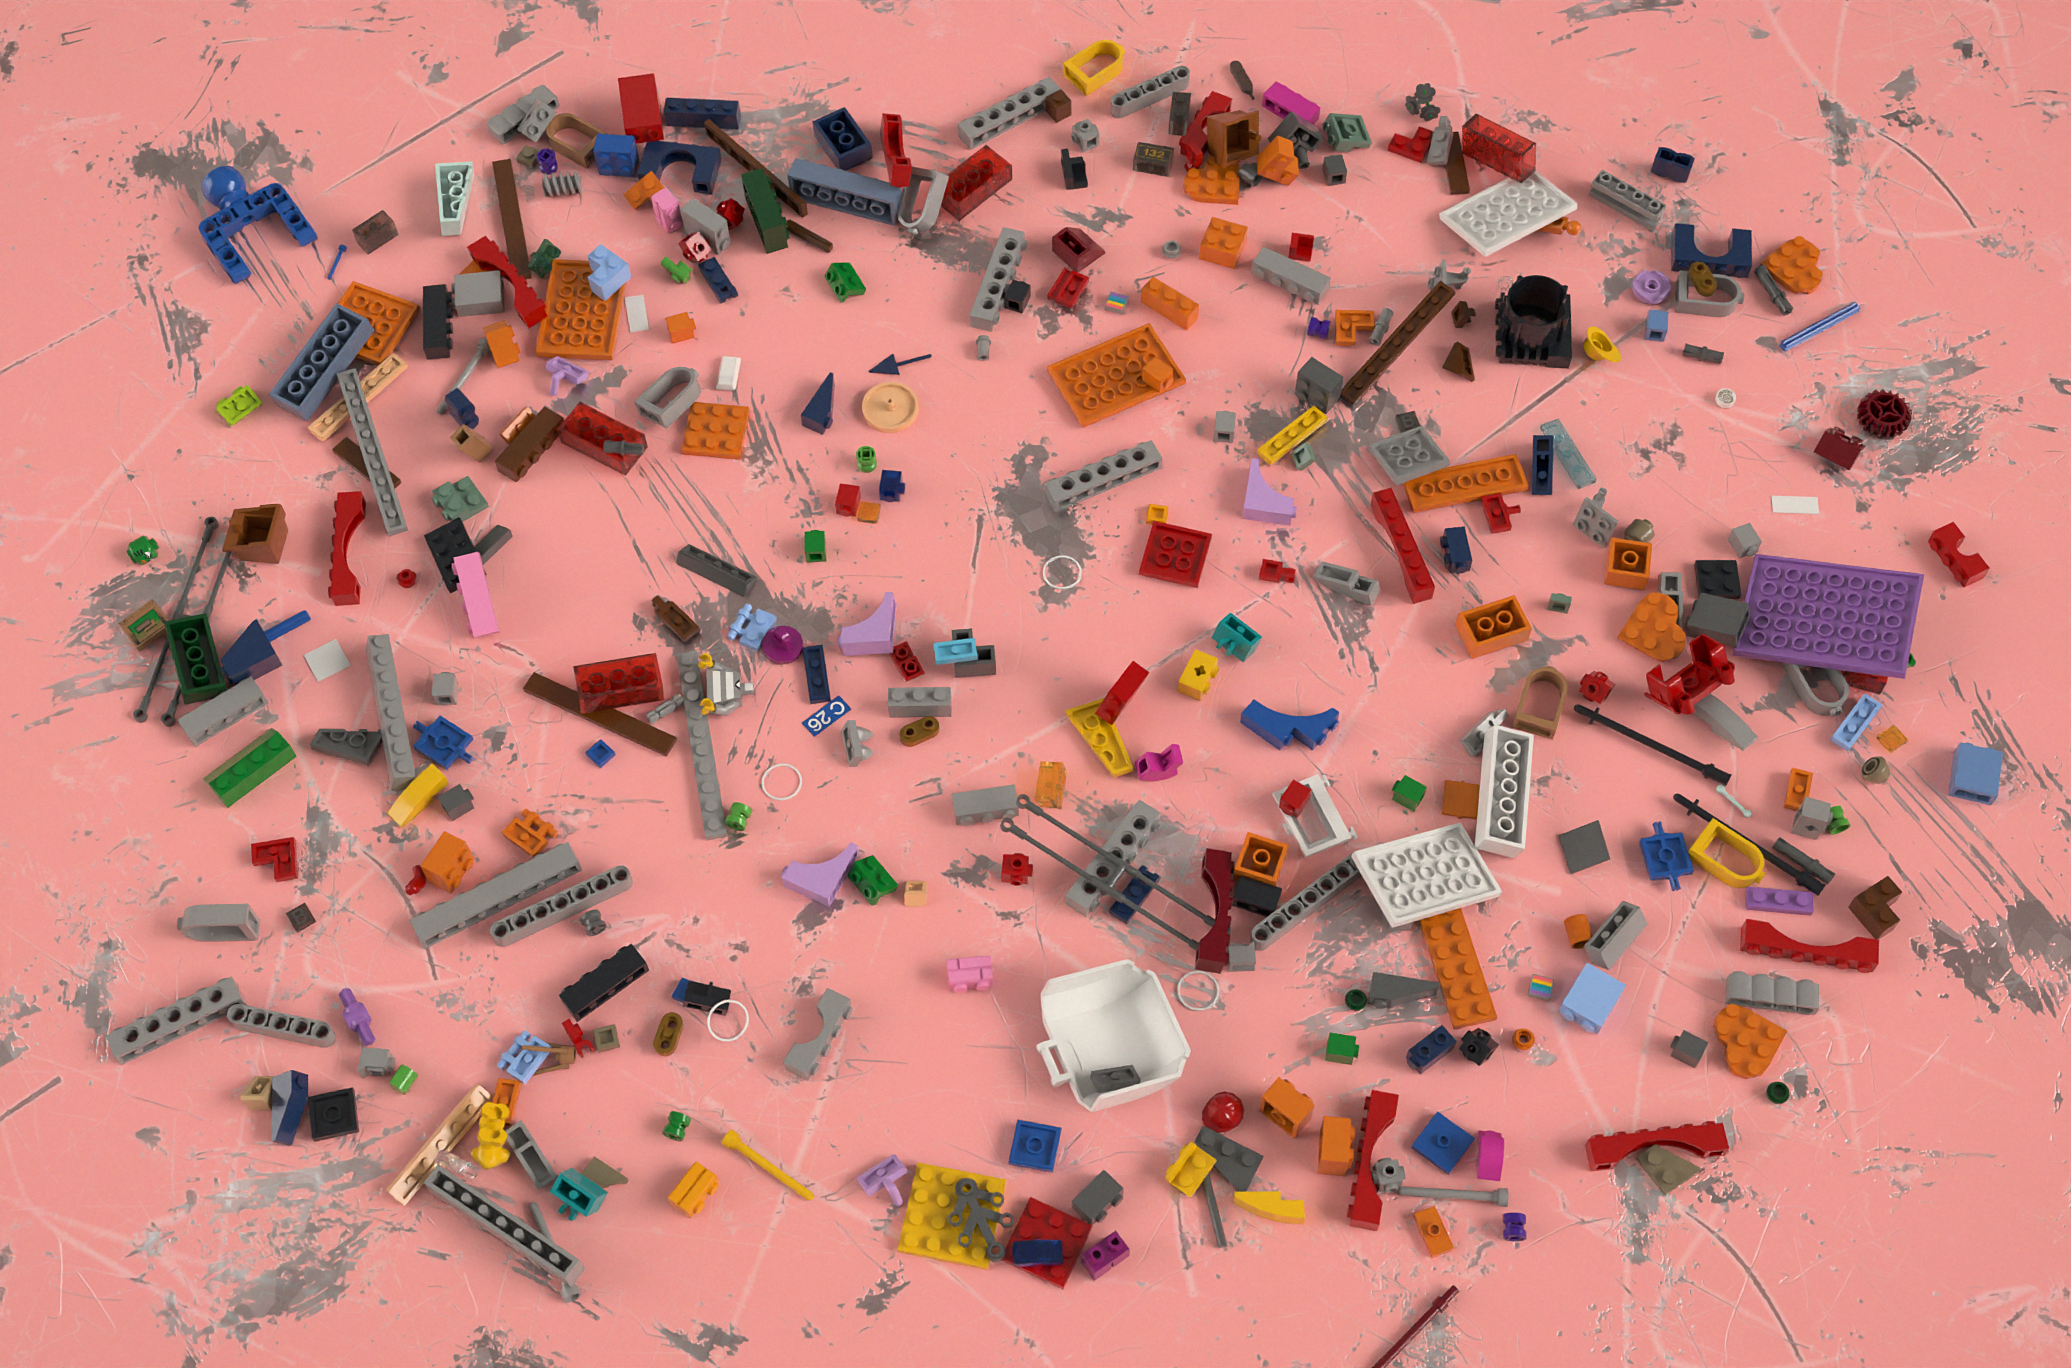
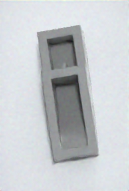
M1323 561L1313 576L1315 580L1326 587L1368 605L1374 603L1381 590L1378 580L1360 576L1358 570Z
M1661 572L1658 575V593L1668 595L1678 605L1676 624L1683 630L1682 573Z
M1711 693L1694 705L1695 716L1710 724L1712 732L1740 750L1744 751L1758 740V736L1732 709Z
M522 1120L505 1130L507 1142L538 1190L558 1178Z

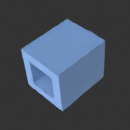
M1649 310L1645 321L1644 340L1664 342L1668 331L1669 312Z

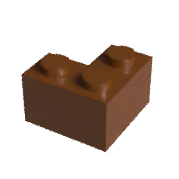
M1886 876L1854 897L1848 908L1874 939L1879 940L1893 931L1900 922L1899 917L1889 906L1897 901L1902 891L1889 876Z

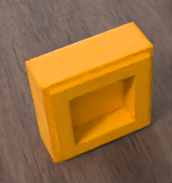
M1149 504L1146 524L1153 525V521L1166 523L1169 506Z

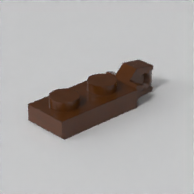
M658 595L651 600L653 607L656 609L655 614L684 643L700 631L699 626L673 601L670 602L668 600L665 603Z

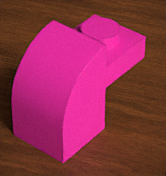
M1171 744L1161 753L1146 752L1135 761L1139 780L1160 781L1174 777L1178 774L1177 768L1183 764L1179 744Z
M1479 1130L1477 1137L1479 1150L1476 1163L1477 1179L1500 1181L1504 1159V1138H1502L1501 1133L1492 1130Z

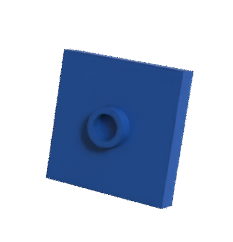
M1437 1111L1411 1148L1449 1175L1475 1138Z
M1017 1119L1008 1164L1053 1173L1062 1128Z

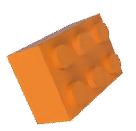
M1515 595L1458 613L1455 623L1472 659L1528 641L1532 630Z

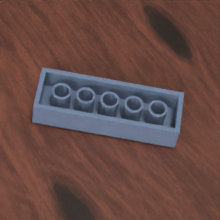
M795 158L787 175L789 188L806 203L896 226L899 220L897 210L902 194L901 188L890 186L889 182L877 178H870L858 173L855 174Z
M336 303L269 393V396L276 405L308 422L338 381L337 373L344 372L375 331L368 319Z

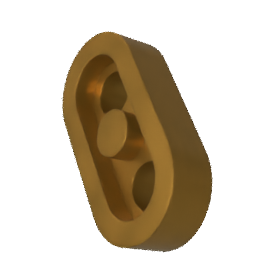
M1702 262L1693 263L1690 266L1688 275L1695 289L1704 297L1714 295L1717 282L1710 269Z
M926 716L905 725L900 730L901 743L907 747H913L934 738L940 730L938 720L932 716ZM932 724L931 727H926L925 725ZM913 732V735L909 736L907 735V733Z
M675 1012L667 1013L662 1017L655 1035L653 1046L656 1053L660 1056L673 1054L679 1042L684 1023L681 1016ZM675 1023L676 1027L669 1028V1025ZM668 1043L669 1047L663 1049L662 1045Z

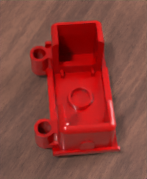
M1705 634L1697 636L1689 642L1693 664H1688L1666 681L1663 679L1661 665H1657L1646 674L1650 694L1645 692V697L1675 714H1692L1695 711L1694 705L1721 686V684L1731 685L1735 682L1733 674L1735 665L1727 660L1724 644Z

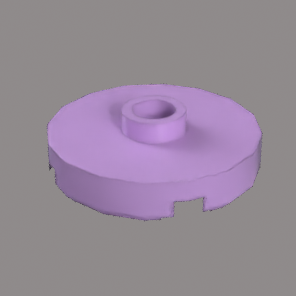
M1644 270L1634 278L1632 290L1640 301L1647 304H1659L1669 297L1671 282L1660 271Z

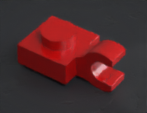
M1192 140L1187 143L1185 152L1188 161L1185 163L1184 168L1187 172L1193 167L1199 169L1203 159V152Z
M1263 559L1259 580L1279 583L1281 578L1288 583H1294L1296 569L1284 568L1283 562Z
M570 1019L562 1022L566 1033L581 1058L584 1057L582 1053L584 1047H589L592 1052L594 1051L593 1044L589 1040H583L580 1037L584 1033L578 1023L573 1025Z

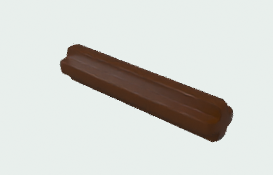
M791 219L787 221V230L827 253L833 249L832 242Z

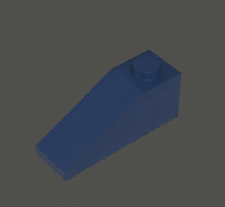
M830 372L801 414L802 426L821 435L833 423L834 373Z
M1533 435L1532 495H1552L1553 435Z
M289 1070L272 1077V1142L287 1146L292 1145L308 1098V1074Z

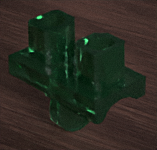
M544 239L537 252H532V260L527 267L534 271L538 277L544 278L546 273H549L552 269L553 259L559 258L562 252L548 239Z

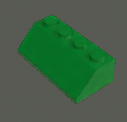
M270 728L204 777L203 780L224 805L229 808L297 756L281 734L275 729Z

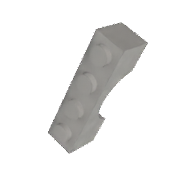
M828 987L817 1004L818 1014L824 1021L821 1033L808 1043H794L783 1062L785 1070L809 1081L812 1075L815 1076L820 1068L819 1062L822 1057L828 1055L833 1038H837L840 1035L843 1021L845 1019L848 1020L853 1011L850 998Z

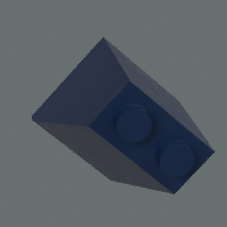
M257 619L252 621L221 658V662L224 665L221 667L224 676L229 684L234 683L235 685L251 676L256 680L283 666Z

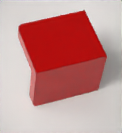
M1292 232L1288 258L1310 262L1314 235Z

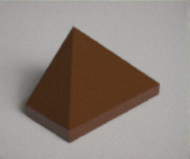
M1457 341L1454 343L1442 368L1473 382L1475 378L1470 350Z

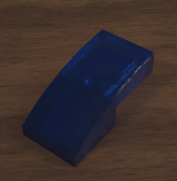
M1025 1240L1012 1243L1013 1266L1035 1267L1038 1264L1057 1266L1063 1264L1062 1240Z

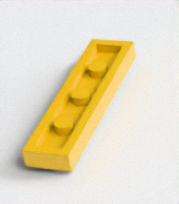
M1312 406L1258 448L1257 454L1271 466L1325 424L1328 417L1318 408Z

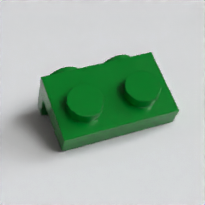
M850 262L831 263L825 278L840 303L845 302L848 295H864L867 289Z
M874 855L854 862L847 875L872 906L877 904L880 897L896 891L899 886Z

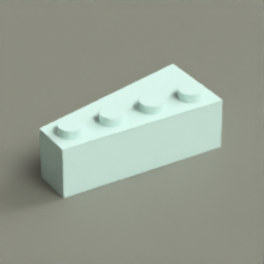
M473 161L435 164L442 236L461 235L474 180Z

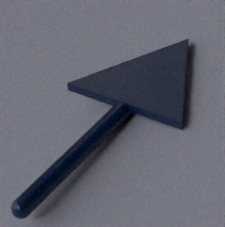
M892 354L869 370V372L900 375L898 366L931 358L932 354L896 363L894 354Z

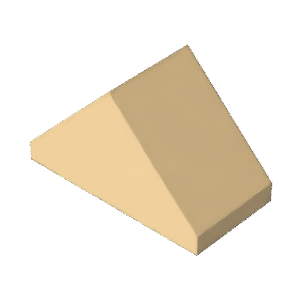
M254 1076L241 1094V1101L249 1110L272 1111V1077L274 1076Z

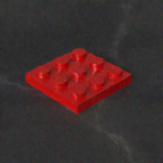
M1153 521L1139 569V575L1198 588L1212 534Z
M1030 1197L1005 1248V1257L1002 1261L1064 1289L1093 1225Z

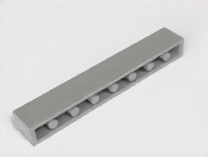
M389 634L369 635L366 644V654L391 791L405 790L416 776Z
M569 842L561 843L546 853L537 854L526 863H519L513 869L505 873H499L487 882L477 884L467 892L457 894L447 902L437 904L427 912L418 913L410 922L422 946L426 949L581 872L582 868Z
M437 1165L425 1180V1186L435 1196L569 1287L573 1286L585 1270V1267L578 1258L440 1165Z

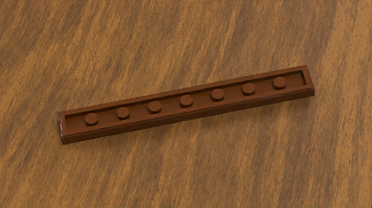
M710 119L704 122L706 135L749 172L763 168L765 175H769L771 189L774 188L776 195L801 217H805L808 214L807 204L800 196Z
M511 158L494 161L492 164L509 263L514 264L519 276L523 275L525 279H530L532 276Z
M1439 281L1341 389L1340 397L1354 407L1453 298L1455 291L1442 281Z
M533 672L523 687L526 693L663 756H668L677 741L675 736L535 672Z

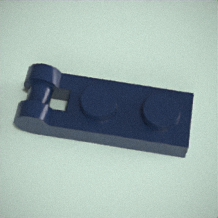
M715 257L698 264V269L720 304L726 302V299L730 297L735 298L738 296L736 288L732 285Z
M1142 865L1138 869L1142 875L1156 884L1160 881L1161 876L1157 873H1151L1146 866ZM1133 877L1122 894L1136 905L1141 906L1154 888L1148 884H1143L1142 880ZM1117 900L1109 909V914L1126 925L1137 912L1125 903H1120Z

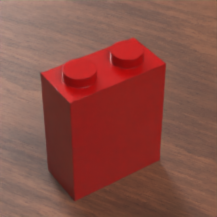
M1132 661L1109 690L1095 714L1110 725H1113L1136 695L1150 672L1135 661Z

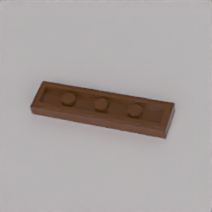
M1459 131L1453 132L1448 161L1445 165L1451 195L1469 194L1470 192Z
M345 437L332 449L333 453L371 482L360 447L348 437ZM389 471L394 488H396L402 482L400 478Z

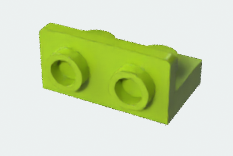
M248 385L243 388L239 386L232 392L233 395L228 399L225 397L216 404V413L220 414L230 427H233L263 404Z

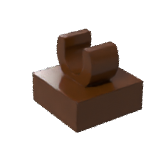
M1459 301L1451 311L1455 328H1462L1466 323L1471 322V316H1476L1475 309L1468 308L1466 301Z

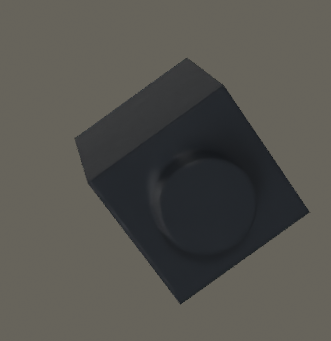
M1012 280L1005 295V308L1023 314L1031 297V285L1023 281Z

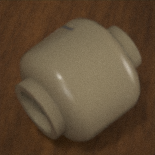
M1635 519L1625 529L1624 539L1649 543L1655 535L1652 529L1654 526L1647 519Z

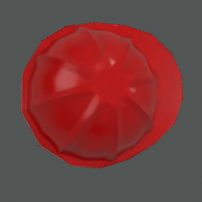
M1223 1091L1215 1094L1206 1103L1202 1111L1204 1126L1217 1133H1224L1237 1127L1244 1116L1245 1109L1242 1100L1230 1092Z

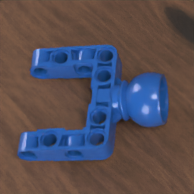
M231 166L218 167L209 172L201 183L203 195L209 203L220 208L221 211L201 221L198 229L203 241L234 284L250 277L251 272L228 237L243 230V227L254 221L257 222L275 212L280 215L284 226L293 238L299 241L301 247L318 239L312 226L281 184L271 183L249 195L246 191L245 179L239 171Z

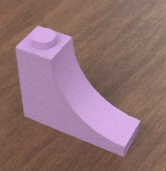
M1252 458L1243 519L1290 525L1291 518L1296 517L1297 506H1293L1294 498L1284 496L1273 490L1261 475L1260 459Z
M885 592L880 607L868 619L852 626L842 627L841 636H838V646L842 648L844 656L893 653L897 607L893 592Z
M850 842L841 854L823 863L803 864L792 860L789 866H785L781 874L784 887L830 907L851 867L859 856L858 845Z

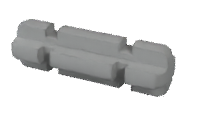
M676 694L672 697V700L668 699L655 707L656 710L646 713L648 721L653 724L659 720V717L663 718L674 711L676 706L678 708L684 704L683 697L680 694Z

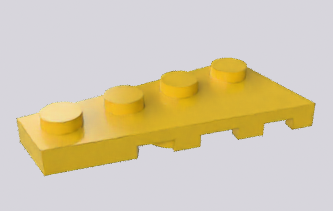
M1104 698L1065 710V715L1113 778L1133 772L1134 767L1115 722L1113 725H1110L1095 714Z

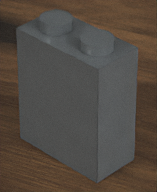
M1701 593L1699 599L1693 603V612L1691 616L1687 617L1685 627L1688 629L1689 637L1696 638L1700 634H1705L1724 645L1737 648L1751 616L1749 603Z

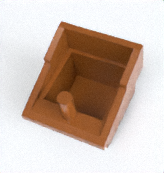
M1238 110L1207 116V150L1209 154L1215 157L1217 164L1227 167L1259 154V142L1262 136L1259 135L1258 110L1249 113Z
M265 504L259 507L234 509L229 520V528L222 551L234 552L240 561L279 564L288 533V527L285 522L286 513L282 505Z

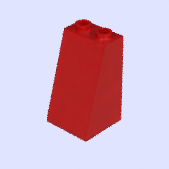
M650 73L618 78L625 135L634 136L636 144L664 140L655 74Z

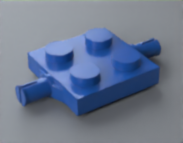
M441 715L428 727L419 721H416V724L414 723L413 729L421 733L420 739L413 745L414 749L440 767L448 770L459 758L468 764L473 761L474 757L465 752V749L474 740L469 733Z
M1654 822L1652 825L1655 835L1641 838L1639 841L1650 881L1668 879L1671 890L1678 891L1681 889L1678 877L1692 875L1694 872L1683 833H1664L1662 822Z

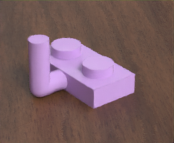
M559 356L546 362L545 369L553 373L549 393L552 396L557 395L561 378L576 385L588 378L589 371Z
M893 1154L856 1178L869 1197L886 1187L895 1206L903 1204L901 1195L893 1181L906 1174L907 1170L896 1154Z

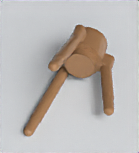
M546 1042L551 1047L523 1045L522 1049L556 1053V1062L561 1063L536 1070L532 1075L534 1076L559 1069H569V1064H575V1046Z

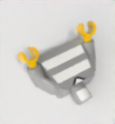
M707 653L699 657L704 660L698 663L699 668L705 669L708 667L709 669L706 670L707 698H704L699 704L700 706H705L701 710L702 714L706 715L710 712V714L727 716L743 706L742 695L754 694V683H742L740 672L714 660L712 661L711 656Z

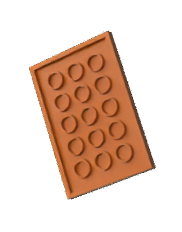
M553 259L545 298L547 306L545 311L548 317L543 319L540 324L535 350L536 356L613 360L626 283L604 301L591 291L588 277L594 271L591 270L589 261Z
M1150 323L1047 366L1049 375L1082 428L1186 384L1185 376ZM1154 357L1173 369L1172 384L1168 388L1165 387L1161 392H1158L1142 380V369Z

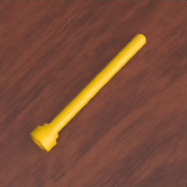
M731 1129L724 1136L721 1142L723 1146L728 1149H737L806 1200H813V1192L744 1144L739 1137L740 1134Z

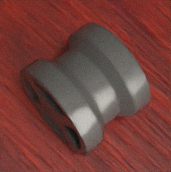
M597 909L588 911L580 917L581 924L586 927L585 932L587 936H595L607 927L605 921L601 920V913Z

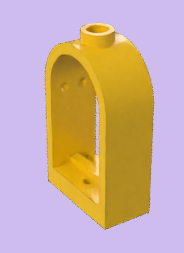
M1112 40L1096 41L1063 63V75L1084 95L1088 96L1121 73L1125 50L1121 44ZM1100 55H1110L1117 59L1091 78L1079 69Z
M1712 818L1688 852L1693 863L1733 888H1747V886H1751L1755 882L1759 884L1766 875L1762 871L1764 857L1761 851L1754 844ZM1716 836L1747 856L1754 865L1755 873L1748 876L1737 875L1704 854V851Z

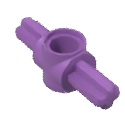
M350 988L342 989L339 997L345 1007L342 1014L351 1031L358 1033L364 1046L372 1045L376 1039L369 1026L372 1019L363 1003L357 1002Z

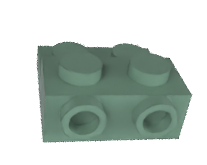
M1329 113L1323 122L1322 129L1324 132H1327L1328 144L1333 147L1334 151L1350 152L1353 147L1369 148L1372 144L1361 115Z
M469 476L454 484L448 481L432 490L434 496L431 499L437 508H442L441 513L447 522L459 517L464 522L489 507L488 502Z

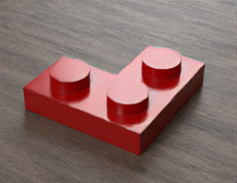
M1419 126L1412 139L1395 133L1388 145L1387 151L1422 163L1430 148L1434 131Z
M294 837L251 844L253 866L274 863V879L276 882L298 879L297 847Z

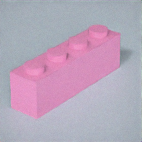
M475 552L454 557L455 563H452L454 575L459 577L460 583H457L459 595L464 597L465 602L462 603L464 615L468 614L470 620L467 623L469 634H473L474 638L500 633L480 553Z

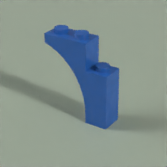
M1253 699L1241 713L1240 723L1279 751L1284 746H1289L1294 738L1311 750H1314L1317 745L1321 746L1324 743L1329 731L1333 732L1339 724V711L1331 708L1315 715L1292 716L1269 709Z

